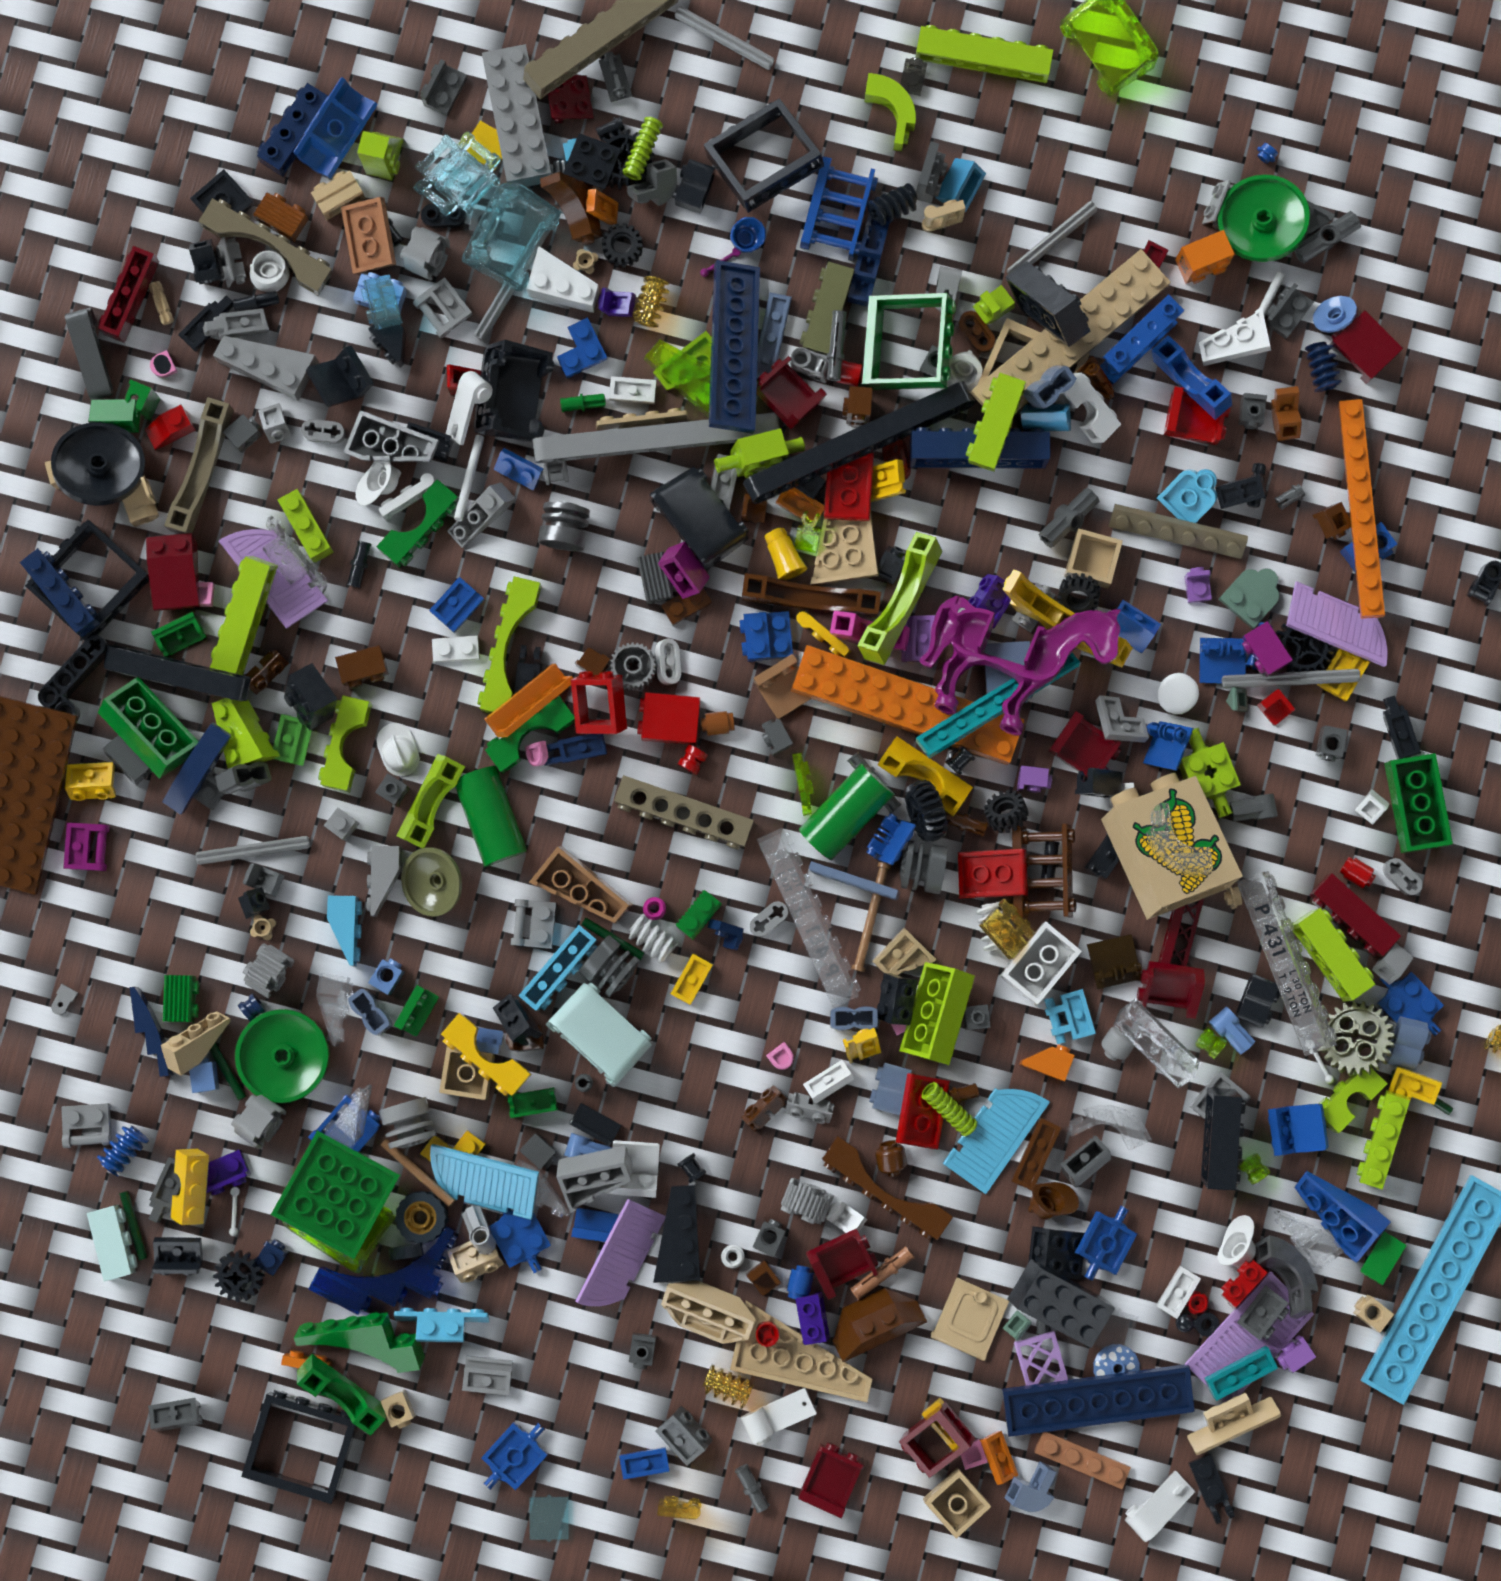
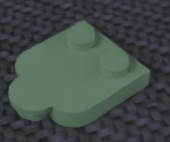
M1268 568L1262 569L1259 572L1253 569L1245 570L1218 600L1251 629H1254L1279 600V592L1276 588L1278 576L1272 569Z

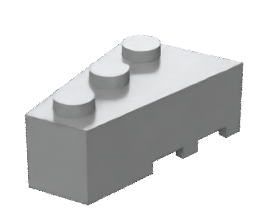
M626 1145L560 1159L558 1161L556 1177L570 1213L576 1211L578 1206L586 1202L588 1204L591 1203L604 1192L607 1194L630 1182L632 1161Z

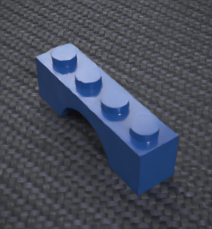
M1169 335L1152 349L1153 362L1178 386L1184 388L1183 390L1215 420L1232 406L1231 393L1216 379L1212 380L1203 375L1190 361L1184 349Z

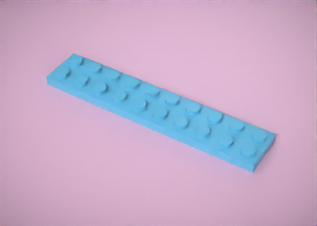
M1473 1175L1469 1176L1360 1381L1404 1405L1501 1223V1191Z

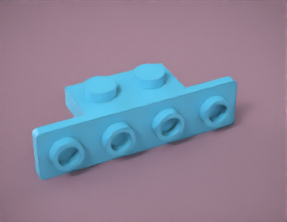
M401 1308L400 1311H394L396 1321H417V1342H464L465 1322L489 1323L490 1319L489 1314L484 1313L482 1309H471L470 1312H461L460 1309H447V1312H438L434 1308H425L423 1312H416L412 1308Z

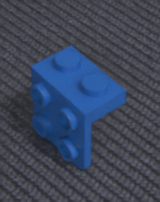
M1322 1104L1268 1109V1122L1271 1129V1144L1274 1156L1328 1149L1329 1144Z

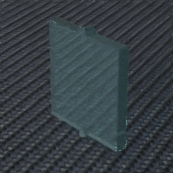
M550 1494L547 1497H530V1540H547L550 1542L552 1539H569V1497H552Z

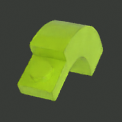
M868 73L864 102L883 105L893 113L897 125L893 150L902 151L903 144L908 145L909 132L914 131L916 113L913 101L908 92L895 80L884 75Z

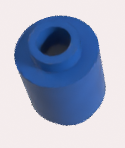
M797 1265L796 1269L791 1268L787 1286L789 1298L796 1299L798 1297L810 1296L814 1273L810 1272L809 1267Z

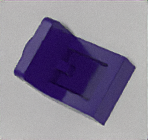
M602 288L598 299V308L608 316L632 317L636 294L633 292H612L608 288Z

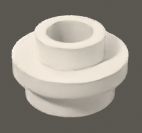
M737 1245L725 1247L721 1254L722 1262L728 1268L741 1266L745 1257L743 1250ZM735 1252L738 1256L737 1259L731 1261L728 1258L729 1253Z

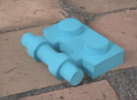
M1083 989L1059 995L1062 1005L1055 1006L1053 997L1044 1000L1047 1008L1045 1009L1046 1016H1049L1053 1028L1050 1030L1052 1036H1055L1057 1044L1066 1042L1064 1033L1069 1031L1072 1040L1096 1034ZM1064 1011L1068 1025L1061 1026L1058 1013Z

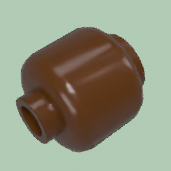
M889 1140L879 1144V1148L875 1151L878 1170L881 1173L888 1174L889 1177L900 1175L901 1170L907 1167L904 1146L896 1143V1140Z

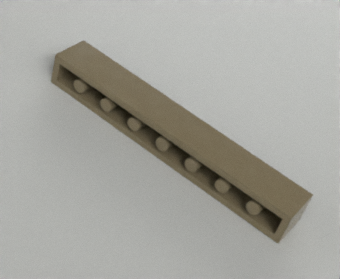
M617 0L611 9L597 14L591 23L581 25L575 34L571 37L569 35L564 37L558 46L547 49L538 60L530 61L524 67L523 80L536 96L542 99L678 3V0Z

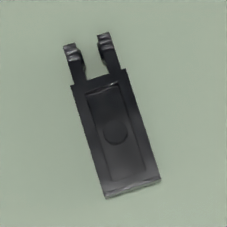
M521 645L514 694L540 674L541 647H535L534 664H527L525 662L528 649L526 645Z
M1209 1453L1188 1462L1204 1503L1209 1508L1215 1524L1221 1523V1517L1214 1506L1220 1502L1223 1503L1226 1515L1230 1519L1235 1517L1228 1501L1229 1497L1211 1454Z

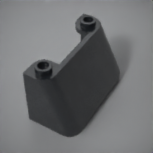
M505 339L487 346L483 355L480 377L488 382L493 390L488 401L476 404L473 425L475 433L533 442L534 438L543 437L544 426H542L540 420H536L541 379L553 369V352Z
M692 467L651 492L649 498L655 509H660L661 515L667 519L683 542L687 543L703 568L708 571L748 541L746 534L749 531L742 521L738 523L705 481L708 477L700 467L698 469Z

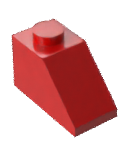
M179 405L160 414L145 431L154 449L157 450L196 431L186 409Z

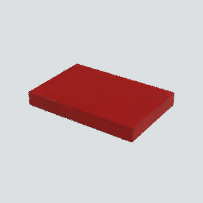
M874 453L867 454L827 473L824 519L870 521Z
M1026 849L958 852L959 898L1028 895Z
M907 1073L896 1143L938 1150L943 1117L926 1100L922 1099V1092L927 1085L936 1082L939 1087H942L948 1093L950 1081Z

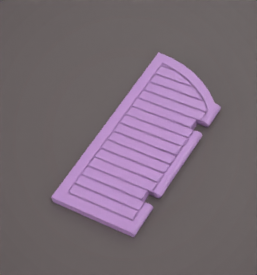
M262 529L243 530L220 539V544L238 567L245 556H255L278 565L266 603L286 629L328 601L317 586L312 589L309 587L308 583L312 582V579L286 546H283L281 549L278 547L277 543L281 539L273 529L271 531Z
M1297 581L1295 582L1286 623L1287 627L1383 667L1387 665V643L1377 618L1361 619L1360 613H1358L1359 607L1321 591L1318 592V595L1313 594L1314 588Z
M627 1199L575 1302L586 1306H604L622 1299L624 1300L630 1289L627 1283L629 1279L634 1281L654 1242L651 1236L653 1232L658 1234L666 1216Z

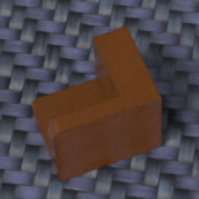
M745 494L742 521L764 524L767 500L754 504L749 494Z
M587 648L580 660L577 659L575 665L583 671H592L593 675H599V673L607 670L611 664V659L604 654L600 655L591 648Z
M765 1259L746 1273L748 1279L763 1296L776 1286L782 1284Z

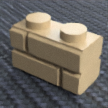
M350 170L346 173L345 171L337 173L333 177L334 180L327 184L322 182L316 185L314 191L311 192L326 220L342 212L341 207L366 199Z

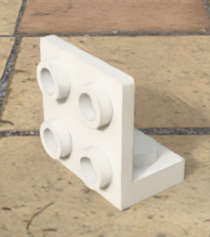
M614 1140L613 1148L626 1145L632 1161V1174L630 1182L609 1192V1194L656 1198L660 1144Z

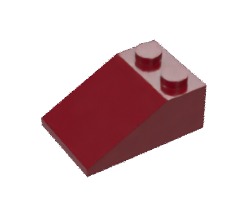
M192 533L146 537V557L153 610L162 611L200 607L198 544Z

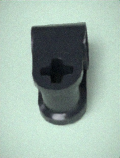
M1495 560L1483 565L1466 596H1473L1484 602L1485 606H1488L1493 600L1501 582V562ZM1488 567H1493L1496 570L1497 575L1495 578L1489 576Z

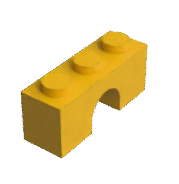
M199 1149L176 1150L174 1173L180 1178L181 1190L179 1195H172L171 1219L180 1225L204 1224L209 1155Z

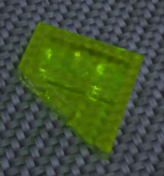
M802 753L792 754L803 816L811 815L810 794H814L812 780L807 781L806 775L810 774L808 761H803Z

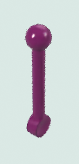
M734 248L732 253L721 259V261H728L733 257H739L741 251ZM714 264L707 269L703 268L700 271L701 276L707 277L709 272L714 270Z

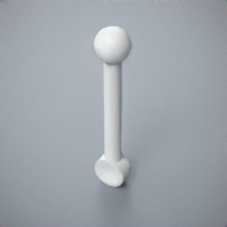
M1306 1041V1047L1311 1049L1325 1075V1082L1332 1084L1334 1077L1329 1075L1315 1048V1041Z
M233 1187L230 1190L233 1200L232 1223L229 1234L236 1236L238 1234V1229L236 1228L237 1196L240 1194V1189Z

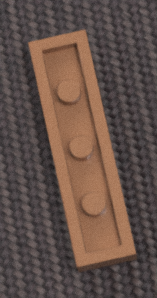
M1050 1432L1041 1433L1034 1450L1036 1454L1120 1489H1123L1131 1469L1130 1466Z

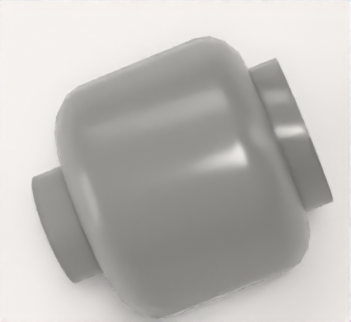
M1123 1025L1111 1027L1102 1040V1047L1105 1050L1104 1054L1114 1061L1126 1059L1136 1045L1134 1032Z

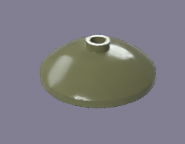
M427 847L413 852L404 863L401 874L402 889L407 901L416 911L426 916H440L448 913L456 906L462 891V878L456 862L449 854L438 848Z

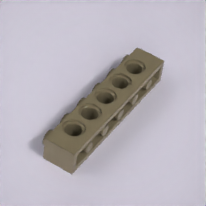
M625 775L621 779L614 802L618 804L617 808L626 812H631V809L639 811V816L652 820L653 817L662 819V824L673 828L677 824L683 827L682 831L693 835H696V832L705 834V839L717 842L718 839L726 841V846L739 850L740 847L745 848L754 823L752 819ZM637 793L646 795L644 804L638 805L634 803L633 799ZM663 800L668 803V808L665 812H658L655 809L658 801ZM680 808H687L690 811L687 819L681 820L677 817V811ZM707 815L712 819L710 826L702 827L698 823L699 818ZM730 823L734 828L733 832L729 835H724L720 831L721 825Z

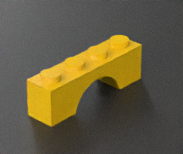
M896 736L877 764L896 778L911 776L921 781H930L935 786L936 791L939 792L945 811L952 816L956 814L973 788L898 736Z
M459 1013L441 1033L445 1038L443 1042L450 1049L454 1050L456 1047L462 1052L460 1057L470 1066L472 1063L480 1068L478 1073L487 1081L492 1078L498 1084L495 1088L503 1095L507 1096L509 1093L511 1096H514L532 1074L515 1059L500 1064L486 1060L480 1054L477 1047L479 1028L462 1013Z

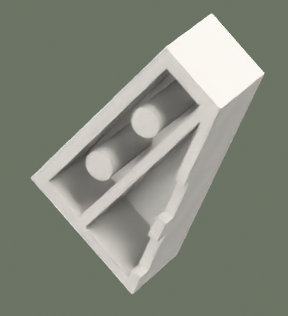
M538 246L527 285L528 296L594 313L600 292L598 284Z

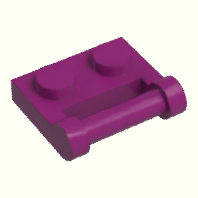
M67 823L63 869L106 871V839L110 825ZM91 831L98 832L95 863H89Z

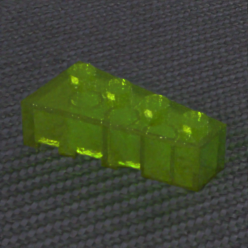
M660 339L645 355L643 360L709 418L711 366Z

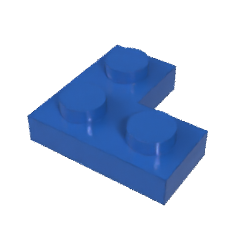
M588 317L567 327L576 348L557 356L566 378L608 360Z

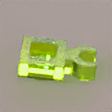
M805 511L801 517L803 525L797 527L794 547L798 550L817 553L821 529L815 528L820 520V514L817 513L814 520L811 521L807 517L808 511Z

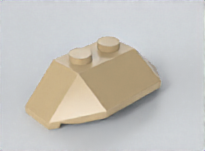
M698 1280L668 1284L661 1303L662 1307L667 1309L670 1316L680 1327L722 1344L748 1340L756 1320L740 1297Z

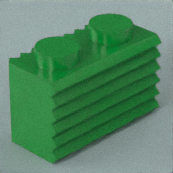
M702 890V894H699V897L696 898L697 901H693L694 905H690L691 908H687L688 912H685L682 919H679V923H676V927L692 940L695 939L722 905L720 901L706 890Z
M164 975L163 1022H195V1018H198L199 1005L195 1004V994H199L200 983L199 980H196V976Z

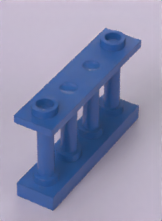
M823 156L824 167L819 169L800 248L809 250L811 243L815 244V242L850 250L848 260L853 261L854 254H859L861 241H858L870 191H875L878 178L874 177L875 169L872 168L869 178L835 170V167L831 166L832 158ZM833 178L865 186L863 199L829 191V188L826 187L827 179L832 180ZM827 199L859 207L861 209L858 220L823 212L824 209H820L821 202ZM825 221L855 229L853 239L848 241L820 234L817 230H814L816 222Z
M1169 294L1103 356L1105 361L1100 367L1112 386L1177 325L1176 319L1185 310Z

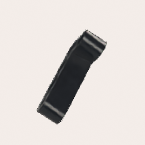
M92 635L87 638L38 692L39 702L44 707L62 712L66 708L71 707L72 714L78 715L79 720L80 710L68 698L105 659L107 645H110L108 641L99 635ZM96 643L101 647L99 651L94 646ZM89 652V653H90L91 655H93L94 657L91 658V657L88 656L86 653ZM85 658L87 661L86 666L83 669H78L79 660ZM70 675L71 682L67 686H63L62 679ZM51 692H54V701L51 703H47V695Z

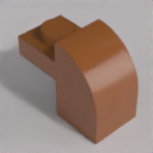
M1298 386L1275 389L1274 399L1271 400V414L1278 441L1300 438L1302 420L1298 411L1300 395Z

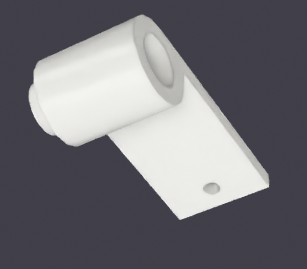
M473 371L464 373L459 380L446 434L452 436V439L459 445H464L474 404L488 401L493 390L488 382Z
M803 1388L748 1412L740 1418L752 1444L757 1443L758 1446H761L771 1441L770 1436L775 1432L816 1415L817 1412L806 1388Z
M1174 1471L1144 1504L1139 1506L1134 1504L1126 1511L1127 1517L1125 1521L1144 1542H1147L1164 1527L1195 1491L1177 1471Z

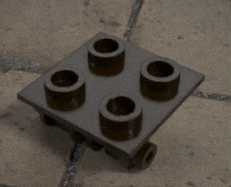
M1132 934L1087 944L1097 989L1141 980L1142 967L1138 963Z

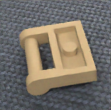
M949 200L943 204L944 206L937 208L933 205L927 206L924 210L925 218L922 221V229L926 232H931L962 222L966 209L963 200Z

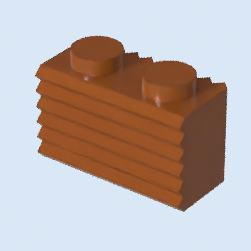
M267 192L253 213L256 221L295 242L308 222V218L304 214L306 211L297 204L290 206L285 203L286 199L277 193L271 195Z

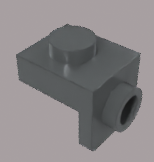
M250 863L245 873L243 884L255 889L262 887L265 893L276 897L285 875L255 863Z

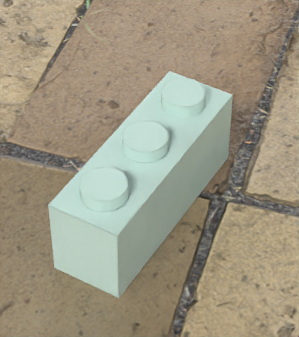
M114 1205L87 1213L103 1281L136 1273L135 1268L138 1267L135 1254H131L129 1245H132V1239L129 1231L125 1230L124 1222H126V1215L123 1208L120 1209L119 1205Z

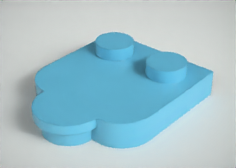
M1192 469L1184 470L1157 499L1177 519L1197 523L1217 501V492L1214 489L1217 484V477L1209 469H1202L1198 472Z

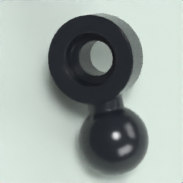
M1209 1312L1199 1314L1196 1319H1193L1189 1314H1181L1175 1322L1177 1329L1181 1332L1187 1333L1196 1328L1201 1335L1210 1337L1220 1326L1218 1318ZM1204 1320L1210 1321L1208 1328L1203 1327Z

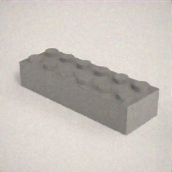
M526 44L483 52L482 58L508 188L512 190L540 184V178L551 175V168L536 94L523 80L524 67L529 63Z

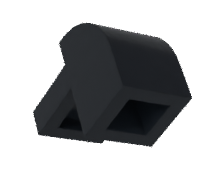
M212 239L190 244L189 252L194 265L193 275L196 283L199 282L200 285L221 280V270Z

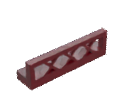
M1204 898L1198 900V903L1192 907H1189L1187 904L1171 911L1158 962L1170 964L1171 959L1177 956L1181 966H1187ZM1194 908H1196L1195 915L1191 911ZM1189 912L1193 919L1192 926L1184 930L1181 926L1183 914ZM1190 930L1189 937L1185 933ZM1183 934L1187 941L1186 948L1178 952L1175 948L1176 939L1179 935ZM1184 952V956L1182 959L1179 954Z

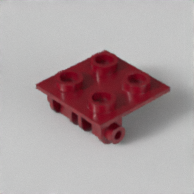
M574 75L548 94L551 118L555 124L563 123V119L594 118L587 75Z

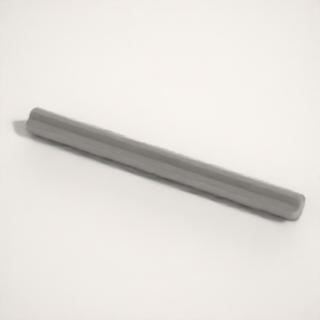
M541 222L474 332L476 338L482 341L486 340L535 258L538 246H542L550 233L551 228L546 223Z
M1359 669L1284 672L1273 673L1268 677L1265 673L1224 675L1222 677V687L1226 689L1233 687L1247 688L1358 682L1360 680Z

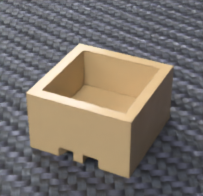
M1078 529L1075 533L1064 577L1068 575L1073 577V573H1077L1078 577H1081V573H1084L1085 578H1088L1090 575L1092 576V581L1096 579L1098 582L1097 586L1100 585V587L1108 589L1112 583L1123 540Z

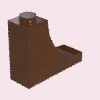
M561 172L540 178L541 188L553 196L563 211L572 240L580 242L582 245L593 244L595 239L602 237L599 219L586 212V199L588 190L593 189L592 185Z

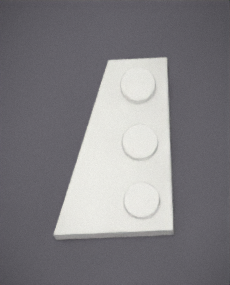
M1262 307L1256 310L1255 314L1246 319L1243 317L1236 321L1237 324L1226 330L1222 329L1200 341L1199 346L1203 365H1211L1270 351L1271 347Z

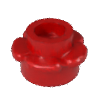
M1193 1291L1186 1303L1188 1311L1192 1314L1204 1313L1208 1308V1298L1199 1291Z

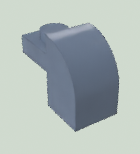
M1039 1461L1031 1481L1027 1482L1014 1476L1004 1498L1014 1507L1027 1512L1043 1510L1054 1499V1496L1048 1490L1053 1485L1057 1472L1048 1464Z

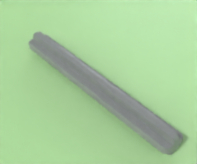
M679 6L676 10L675 18L767 70H770L773 66L774 58L682 6Z
M1092 201L1085 204L1007 269L1008 275L1026 261L1033 265L1097 212L1096 205Z
M308 836L201 851L196 853V862L201 865L310 848V840Z

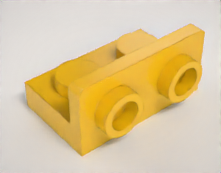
M114 763L67 765L65 789L70 800H104L116 797V791L113 786Z

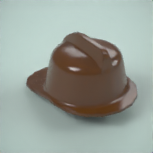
M1060 1182L1035 1184L1032 1188L1028 1211L1029 1213H1035L1041 1219L1049 1220L1059 1215L1072 1214L1079 1208L1078 1196L1071 1187Z

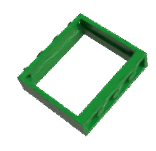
M947 293L869 296L862 384L867 388H872V390L947 388V382L951 378L949 358H952L953 354L950 341L951 336L954 335L952 314H955L956 311L955 301ZM941 307L936 377L879 379L884 309Z

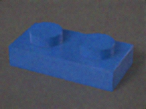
M503 448L494 470L534 490L538 485L544 468Z
M666 1447L619 1455L623 1480L670 1472Z

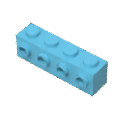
M578 925L519 994V997L534 1010L539 1011L542 1009L544 1011L553 1001L550 998L555 991L560 993L568 983L565 979L570 973L575 975L583 966L580 963L586 955L590 957L598 947L595 945L598 940Z

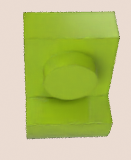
M1000 285L991 293L985 291L981 294L980 301L972 307L983 322L989 325L1015 308V302L1004 287Z

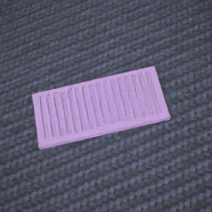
M1269 1271L1185 1363V1365H1189L1190 1370L1206 1386L1205 1377L1264 1346L1269 1348L1274 1359L1282 1350L1281 1348L1288 1344L1314 1315L1313 1312H1310L1299 1319L1290 1317L1289 1311L1282 1321L1278 1319L1272 1326L1275 1328V1331L1268 1340L1263 1338L1262 1341H1259L1237 1323L1265 1285L1289 1303L1287 1287L1273 1272ZM1250 1384L1221 1398V1400L1227 1402L1231 1398L1241 1395Z

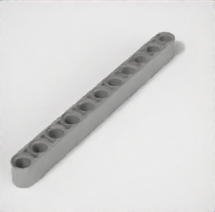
M775 413L756 414L755 431L753 434L709 427V420L538 437L533 439L535 462L548 463L735 443L740 438L780 429L779 417Z

